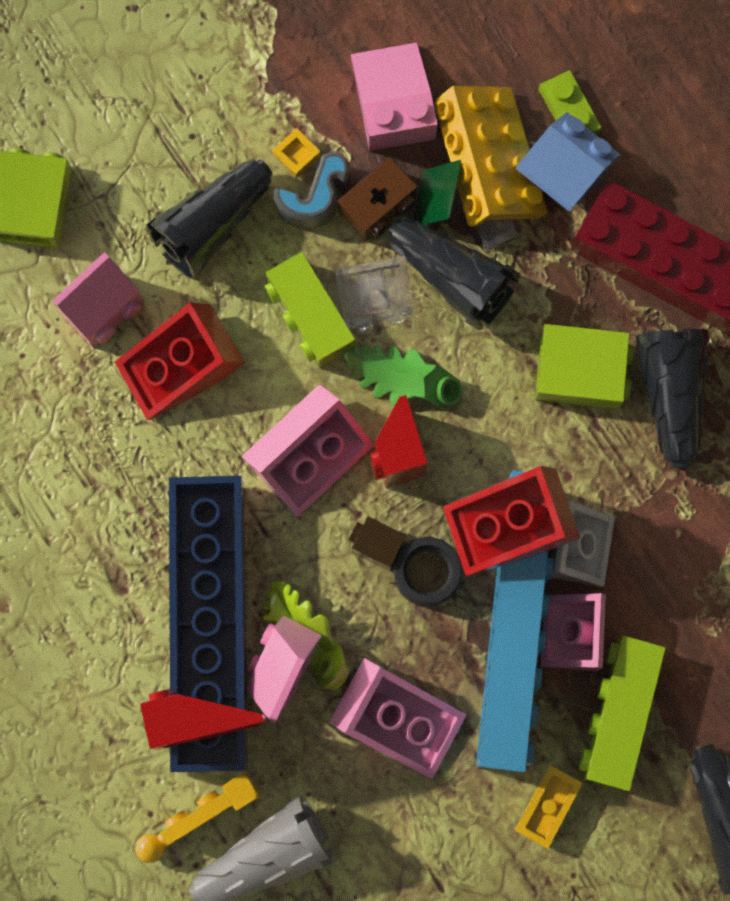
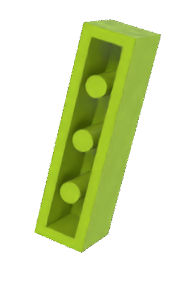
M627 636L619 637L617 643H610L606 657V663L611 664L608 678L602 677L597 692V698L602 700L599 714L593 712L588 727V734L593 735L590 749H583L579 762V770L584 771L582 779L619 790L630 791L666 647Z

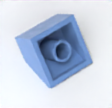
M566 112L549 126L520 161L516 169L570 212L602 183L620 154L606 140L599 138L585 127L581 120Z

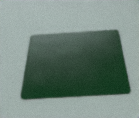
M461 160L423 171L413 217L414 222L418 220L426 225L450 218Z

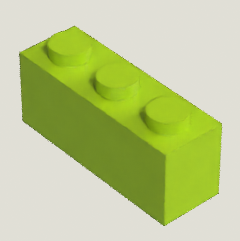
M303 252L266 272L268 284L264 288L274 304L280 302L286 313L281 316L291 333L297 331L303 340L299 346L309 363L315 360L320 369L343 356L345 350H352L356 346L355 338Z

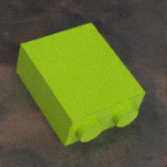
M12 148L10 152L0 151V241L60 248L73 173L68 160L64 156L52 152H46L44 156L33 155L19 148Z
M544 324L540 340L535 400L619 409L624 399L629 400L631 391V379L625 378L626 366L632 365L634 356V345L628 344L629 333Z

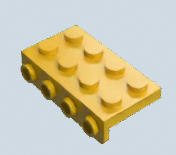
M452 86L439 96L435 101V109L450 162L461 160L457 187L468 225L479 226L486 220L536 219L547 214L541 189L516 169L520 161L530 150L512 88Z

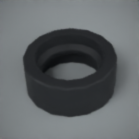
M431 536L416 538L405 544L396 557L393 570L395 585L401 595L413 604L424 607L439 605L450 599L459 586L462 575L460 558L455 549L443 539ZM421 551L436 552L448 564L449 575L447 582L435 592L425 593L418 591L411 586L407 579L406 569L408 562L415 554Z

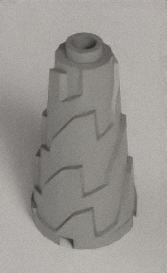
M299 796L291 800L285 808L256 827L251 834L237 842L226 854L198 871V876L192 879L193 885L189 887V892L193 901H235L270 887L285 884L317 869L327 868L336 863V856L333 847L324 850L321 844L325 843L329 837L308 801L304 802L303 796Z

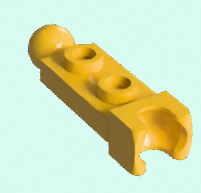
M243 772L222 785L225 791L223 794L218 795L216 790L198 800L197 804L200 808L187 815L182 810L166 820L165 823L168 828L160 832V834H145L140 837L135 849L137 857L145 863H155L162 858L164 849L167 846L175 843L233 806L237 811L261 797L249 774Z

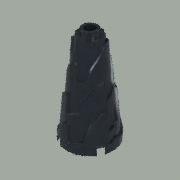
M252 159L247 163L243 162L231 172H225L203 189L192 192L178 204L153 218L146 225L150 239L156 248L160 244L165 250L162 255L179 272L189 278L192 276L193 278L196 277L211 257L232 236L231 232L253 209L252 206L270 188L269 185L272 181L270 177L273 175L270 167L261 159L257 161Z
M409 218L403 221L398 219L388 231L393 251L416 269L445 298L448 304L466 319L465 322L477 330L484 329L483 324L480 323L481 320L489 325L500 314L515 291L508 286V283L511 279L518 284L519 272L508 264L503 265L475 249L472 250L447 235L443 236L418 220L414 222Z
M683 329V331L678 332L663 330L639 334L636 336L637 347L640 353L644 384L648 386L651 415L655 417L660 452L663 454L664 462H670V468L692 467V460H698V451H700L701 414H704V379H707L709 330Z
M710 744L693 751L695 758L690 761V771L702 805L706 830L712 847V856L719 876L717 881L723 895L726 896L730 894V758L728 754H724L722 749L716 750L714 744Z

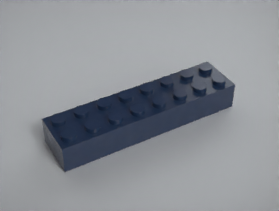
M242 476L169 477L170 689L179 695L247 710L245 490ZM248 729L170 747V772L248 771Z

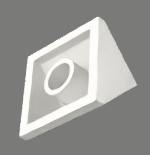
M568 501L580 539L553 549L552 578L604 587L615 517L576 502Z

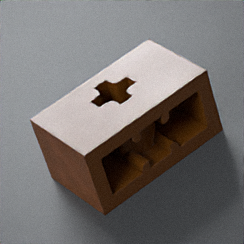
M389 157L337 201L338 213L364 241H367L372 235L375 238L379 237L390 226L389 221L398 213L401 216L406 214L416 204L417 186ZM377 199L379 202L373 205V200ZM384 199H386V204H385V205H383L382 203H380V202L383 201Z

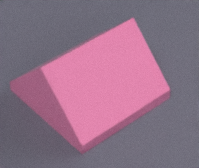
M606 594L550 595L548 615L544 616L542 631H546L544 653H541L540 667L597 671L603 668Z

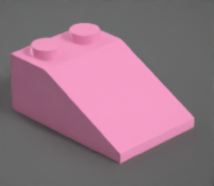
M417 43L351 54L369 151L435 140L437 119Z
M364 658L329 723L345 734L433 779L467 714Z

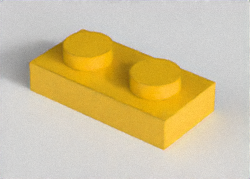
M548 765L515 831L549 849L583 783Z

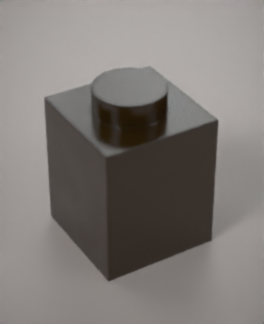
M367 516L364 524L357 522L348 541L354 543L351 548L352 553L391 571L396 557L406 541V535Z

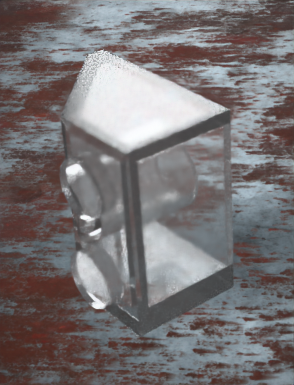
M406 256L335 269L342 318L348 328L352 327L354 331L371 328L373 323L385 320L388 324H396L407 320V316L413 315V300Z

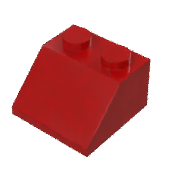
M406 395L398 398L375 440V452L370 454V462L375 479H382L385 488L426 476L428 463Z

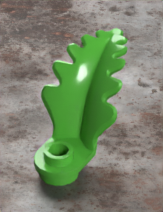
M363 345L361 351L358 346H354L352 350H345L343 353V357L347 361L346 368L348 370L354 368L352 378L359 379L363 377L360 387L366 389L375 383L373 396L379 399L390 393V404L392 406H395L399 397L406 395L408 401L418 397L439 408H449L456 404L462 396L460 381L437 365L427 364L419 351L415 349L409 350L404 358L401 357L398 348L394 346L389 349L386 356L378 345L374 346L373 353L367 345Z

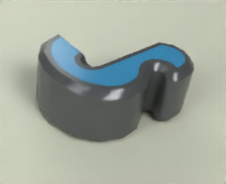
M330 152L322 155L308 198L274 188L275 208L281 218L288 224L298 228L316 229L328 224L335 215L337 208L335 188L340 187L341 190H346L349 187L351 178L348 159L339 152Z

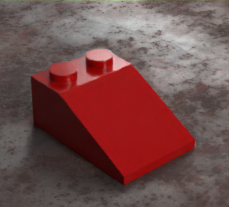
M193 302L188 303L115 361L117 368L147 420L160 416L219 383L245 363L213 306Z
M538 466L443 506L466 577L532 557L580 539L576 523L555 468Z
M171 689L148 694L149 701L140 703L149 749L162 750L268 724L267 716L179 695L175 691H171Z

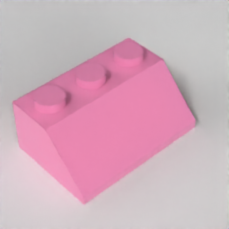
M318 385L254 444L242 458L273 493L298 517L363 457L374 444L340 399L321 385Z

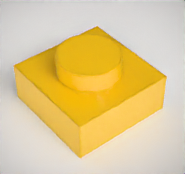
M296 128L272 150V154L297 179L321 156V151Z

